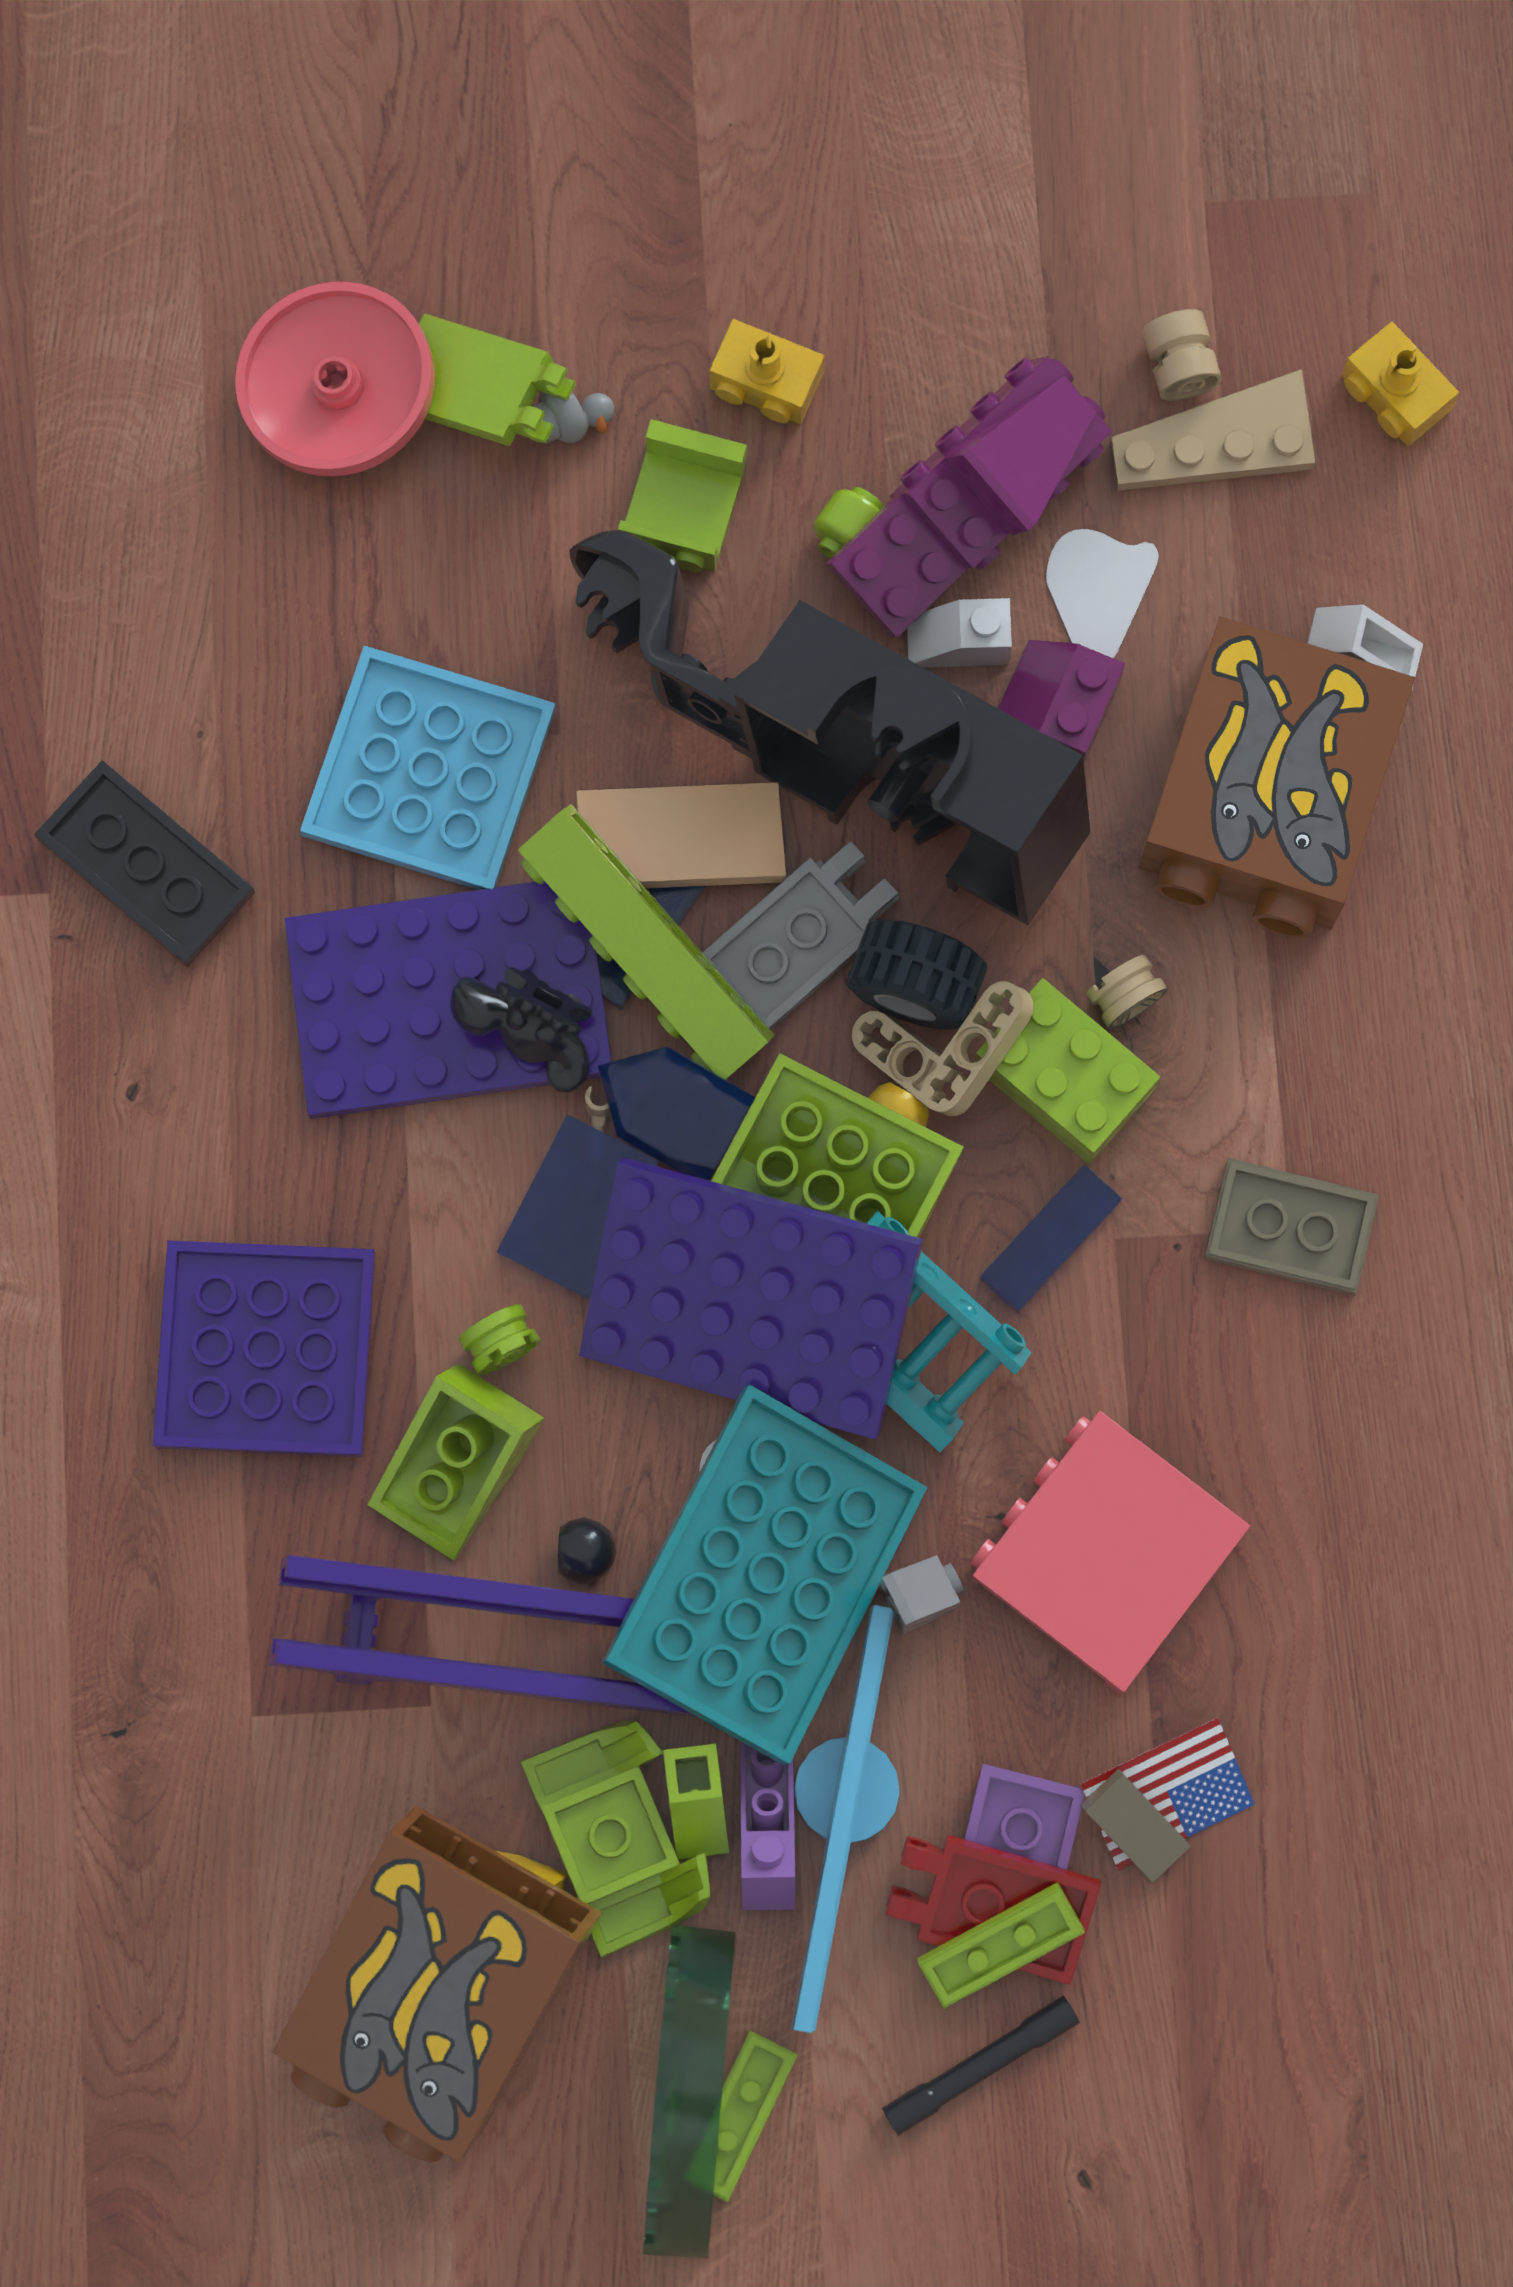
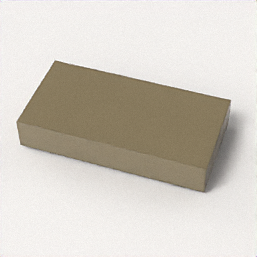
M1119 1769L1080 1805L1152 1883L1191 1847Z

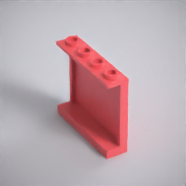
M1099 1410L1092 1421L1082 1416L1064 1441L1072 1447L1062 1460L1058 1462L1055 1458L1051 1457L1033 1480L1040 1488L1029 1503L1019 1498L1001 1521V1523L1008 1527V1530L998 1543L995 1544L990 1539H987L969 1563L977 1569L970 1581L975 1585L980 1583L1105 1680L1104 1685L1118 1696H1121L1251 1525Z

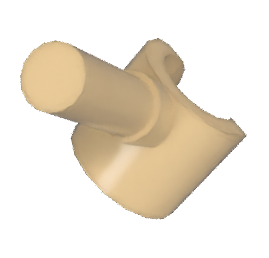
M589 1086L585 1093L586 1112L591 1117L592 1127L590 1160L602 1161L606 1122L615 1113L616 1109L615 1092L612 1087H610L609 1092L610 1100L603 1106H597L592 1103V1086Z

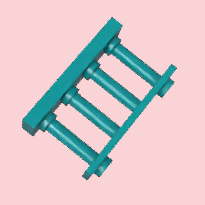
M878 1211L866 1223L909 1235L901 1223L891 1217L885 1218ZM921 1251L908 1309L925 1292L948 1314L904 1360H896L887 1405L936 1450L941 1452L954 1439L964 1424L958 1417L957 1409L1001 1364L1006 1366L1015 1375L1023 1367L1032 1352L1025 1347V1339L1014 1327L1009 1324L1001 1325ZM964 1328L986 1350L943 1395H934L920 1382L919 1374Z

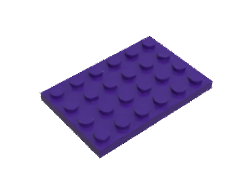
M537 882L496 887L493 890L482 889L285 918L308 1116L310 1119L551 1085L547 1078V1061L539 1063L521 1061L508 1051L497 1029L485 1036H475L462 1029L452 1015L450 1009L451 993L462 977H473L496 989L499 982L507 984L505 974L511 967L520 971H532L539 980L546 982L550 988L565 994L575 995L580 998L584 1005L592 1009V1014L587 1021H576L582 1028L578 1035L586 1047L589 1058L587 1080L614 1076L598 953L589 941L593 935L580 920L577 923H573L560 911L555 903L558 895L546 882L542 885Z
M623 1157L616 1167L579 1356L734 1400L738 1399L745 1386L751 1385L815 1423L876 1440L881 1432L923 1239Z

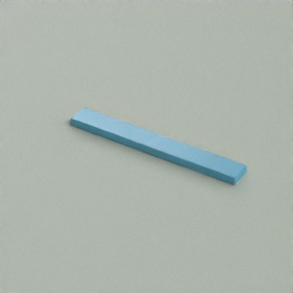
M873 1605L869 1610L790 2029L812 2033L816 2029L894 1615L892 1608Z

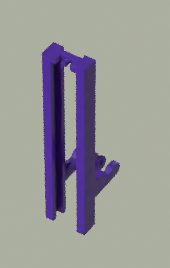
M292 1555L281 1559L278 1585L351 1594L350 1611L344 1615L343 1625L348 1626L347 1631L342 1632L341 1645L345 1647L273 1638L269 1666L338 1674L337 1682L368 1685L371 1684V1681L408 1682L697 1717L636 1682L371 1650V1648L375 1647L376 1642L373 1628H377L378 1615H375L376 1601L383 1598L616 1628L620 1627L634 1599Z

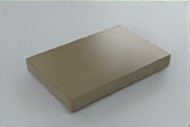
M1228 1158L1204 1259L1355 1296L1359 1286L1379 1194Z

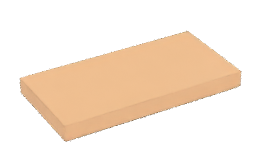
M778 782L576 791L577 811L645 888L782 883L786 879Z

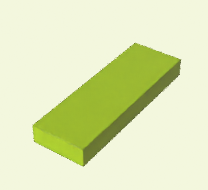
M1057 1882L918 1957V1964L943 2008H946L1084 1934V1928Z
M752 2031L749 2032L680 2179L726 2202L729 2201L798 2054Z

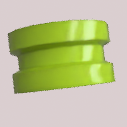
M521 1304L506 1307L485 1317L458 1337L464 1351H471L474 1357L472 1366L478 1376L491 1374L512 1364L530 1353L541 1343L536 1330L527 1327L525 1323L527 1314Z

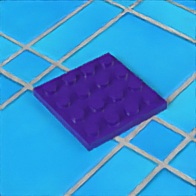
M167 1240L153 1446L158 1449L363 1457L375 1250Z

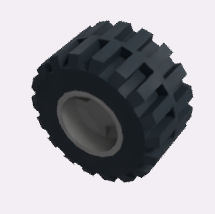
M875 920L868 922L846 984L862 1001L898 1019L935 1029H959L974 1007L988 966L983 958L973 949L944 933L905 921Z

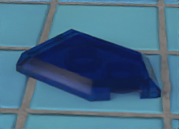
M668 1046L598 1065L616 1135L676 1171L708 1181L714 1175L756 1098Z

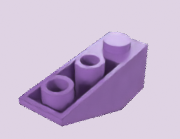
M740 1741L742 1910H795L793 1759L790 1764L783 1766Z

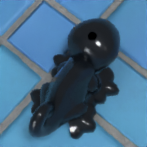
M512 967L505 974L507 984L499 982L496 989L473 977H462L457 982L451 993L450 1009L455 1021L462 1029L475 1036H485L497 1029L506 1048L514 1057L527 1063L547 1061V1078L556 1091L569 1093L579 1089L584 1084L589 1073V1058L586 1047L578 1035L582 1028L576 1021H587L592 1014V1009L584 1005L580 998L550 988L546 982L539 980L532 971H520Z

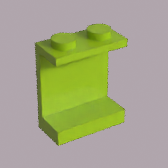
M651 419L645 436L646 454L626 520H620L618 530L630 532L670 554L678 562L679 568L683 570L701 572L704 568L715 571L747 465V445Z

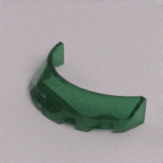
M679 1925L671 1926L650 2151L643 2254L708 2258L735 1932Z

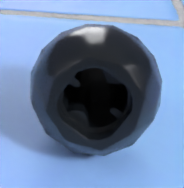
M586 1517L570 1520L562 1525L559 1529L558 1573L567 1580L579 1584L597 1581L606 1575L613 1565L617 1552L610 1530L600 1522Z

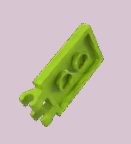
M424 313L419 325L429 343L435 367L434 393L425 419L506 446L511 445L516 434L528 437L539 443H546L554 425L553 423L543 421L544 411L531 405L538 391L568 401L577 383L572 379L565 378L567 369L553 363L554 361L547 351Z

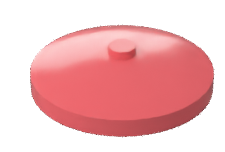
M327 282L300 289L274 304L256 322L245 339L239 354L235 375L237 403L241 415L256 441L268 454L282 464L294 470L318 476H343L359 473L373 468L395 455L413 438L422 425L431 405L435 385V367L432 352L414 316L404 305L387 293L371 286L353 282Z

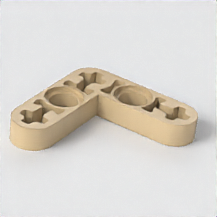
M999 981L992 984L983 993L942 1054L897 1019L879 1011H869L862 1014L856 1020L852 1029V1041L859 1053L928 1108L946 1116H958L963 1114L972 1105L1028 1024L1033 1014V1001L1025 989L1010 982ZM1004 998L1009 999V1003L1014 1007L1010 1015L1004 1014V1009L1000 1006ZM987 1021L992 1022L993 1026L1001 1030L997 1034V1032L984 1027V1024ZM876 1027L880 1028V1033L885 1038L896 1043L891 1050L875 1043L876 1039L871 1034ZM984 1036L988 1043L987 1052L980 1061L972 1063L967 1054L968 1046L975 1037ZM919 1050L923 1057L922 1067L916 1075L907 1077L903 1070L905 1057L910 1052ZM956 1065L971 1071L969 1077L963 1076L962 1072L955 1070ZM945 1083L951 1084V1089L955 1092L951 1100L945 1099L946 1094L942 1091Z

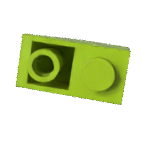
M716 1743L663 1750L675 1850L678 1860L691 1859L705 1853L706 1857L730 1854Z

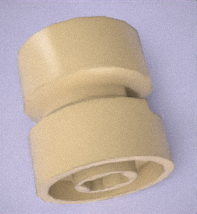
M1196 309L1174 311L1162 315L1144 326L1141 332L1148 356L1151 361L1158 362V365L1153 369L1161 399L1167 401L1189 399L1204 394L1220 384L1222 376L1214 350L1206 348L1211 339L1202 311Z

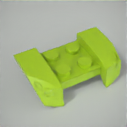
M623 1720L597 1729L520 1762L577 1899L602 1912L591 1932L601 1958L679 1924L703 1910L710 1898V1884L705 1853L681 1864L679 1863L640 1770L641 1767L654 1762L663 1752L646 1730L637 1721Z

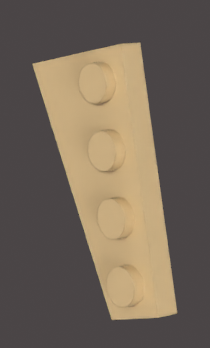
M1302 369L1111 437L1110 448L1116 491L1313 470L1316 462Z

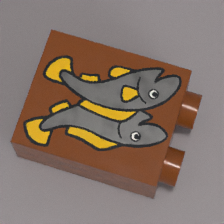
M1219 616L1139 865L1140 869L1158 874L1154 890L1171 901L1196 908L1212 907L1216 893L1254 904L1256 906L1252 915V921L1259 927L1284 937L1307 939L1311 936L1314 924L1332 929L1349 892L1415 677Z
M415 1806L386 1837L272 2053L295 2066L291 2072V2080L301 2092L311 2099L331 2107H345L350 2099L388 2120L383 2128V2132L386 2138L405 2154L418 2160L436 2162L441 2159L444 2153L460 2163L485 2129L602 1912L422 1808Z

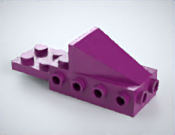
M1049 356L1033 360L1025 357L1016 363L1005 374L1004 378L1007 381L995 393L991 391L980 398L970 409L972 416L961 427L956 425L943 434L935 443L937 450L925 462L919 460L900 477L902 484L889 496L891 500L826 563L828 568L890 638H898L964 571L974 567L980 570L993 561L1001 551L997 545L1008 534L1014 536L1020 532L1030 531L1036 525L1048 501L1057 497L1069 485L1070 481L1066 477L1078 465L1081 468L1089 465L1103 452L1104 447L1101 442L1112 432L1103 421L1105 414L1095 401L1087 396L1083 397L1071 383L1073 381L1072 374L1060 361L1056 359L1051 360Z

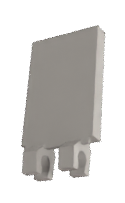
M851 841L825 864L821 859L815 863L810 857L702 952L770 1030L776 1027L853 959L867 923L880 918L900 900L898 892L885 878L859 901L843 885V882L847 881L866 863L864 860L865 856Z

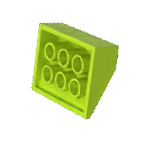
M779 1053L711 1181L862 1223H867L878 1211L885 1218L891 1217L901 1223L910 1236L920 1238L964 1147Z

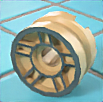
M1146 955L1137 956L1102 977L1103 982L1101 983L1102 988L1100 990L1095 984L1086 992V996L1093 1006L1099 1005L1104 1012L1101 1019L1108 1029L1118 1027L1133 1019L1167 993L1168 988L1161 978H1154L1150 972L1153 965Z

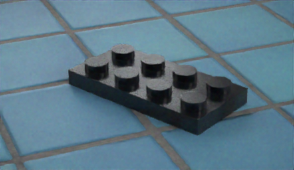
M103 760L34 834L40 843L187 967L255 893L254 888Z

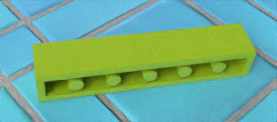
M572 804L562 809L518 849L525 858L521 861V865L528 875L538 884L542 885L546 882L558 895L555 903L560 911L573 923L581 921L593 935L589 941L596 952L606 961L610 962L614 959L626 972L623 980L628 988L641 1000L649 998L661 1012L657 1016L661 1025L674 1038L678 1039L682 1036L694 1049V1052L691 1054L692 1059L707 1076L712 1077L716 1074L722 1082L725 1081L772 1039L774 1033Z

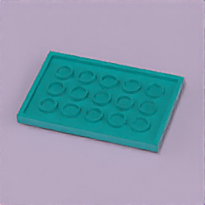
M751 1385L745 1386L601 1663L783 1766L790 1764L928 1487Z

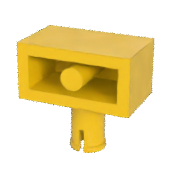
M732 319L709 370L710 389L715 390V394L728 403L741 405L745 402L760 408L762 414L773 421L788 423L790 420L801 425L824 375L825 355Z
M1393 321L1347 358L1342 373L1344 385L1350 395L1360 403L1365 401L1378 414L1377 419L1383 430L1392 438L1399 437L1408 447L1452 411L1459 391Z

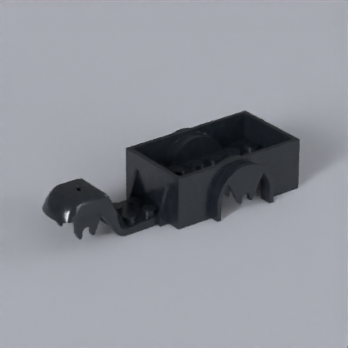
M621 530L599 532L583 539L569 550L572 565L578 576L582 579L577 588V606L582 608L588 604L593 596L603 595L588 617L587 637L590 639L594 638L605 626L616 627L618 635L612 644V650L615 653H619L639 641L644 659L651 667V682L657 700L664 707L732 744L733 749L752 759L757 774L773 783L778 782V785L827 812L828 820L838 825L858 794L867 785L878 779L881 782L869 798L868 805L878 815L890 821V827L893 832L898 831L900 824L906 820H911V827L913 829L920 827L919 832L914 835L916 845L928 841L957 824L970 830L968 842L945 875L947 887L955 892L960 887L1026 925L1030 924L1091 832L1082 754L801 600L798 601L760 658L735 678L726 677L722 681L708 673L707 668L698 659L691 655L683 654L689 602L678 562L673 556L630 532Z

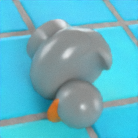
M541 392L538 404L533 406L544 411L543 421L553 423L554 425L547 442L544 444H548L556 439L571 444L579 442L586 435L588 426L595 427L597 431L605 433L607 432V424L612 421L615 413L613 401L602 393L590 394L580 405L573 393H571L568 401Z

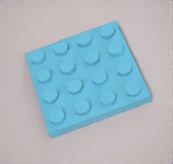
M364 646L300 829L301 836L476 890H493V888L497 887L556 712V703Z

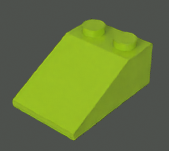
M457 1363L436 1376L367 1505L448 1558L455 1560L521 1462L544 1417Z

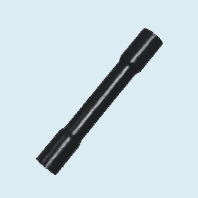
M1063 1995L1024 2019L1012 2031L933 2080L919 2084L882 2107V2110L899 2136L938 2112L947 2102L1029 2051L1051 2042L1078 2025L1080 2021Z

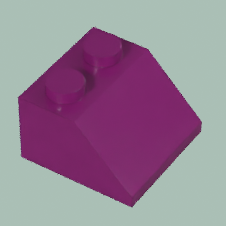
M1029 640L998 709L1082 754L1083 762L1085 763L1121 682L1125 663L1076 643Z

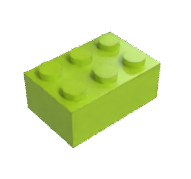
M1042 978L1029 992L1033 1001V1014L1028 1024L994 1071L989 1081L1090 1165L1152 1095L1161 1077L1048 981ZM997 1028L995 1032L998 1034L1001 1029ZM987 1041L976 1052L974 1063L980 1061L985 1056L988 1049Z

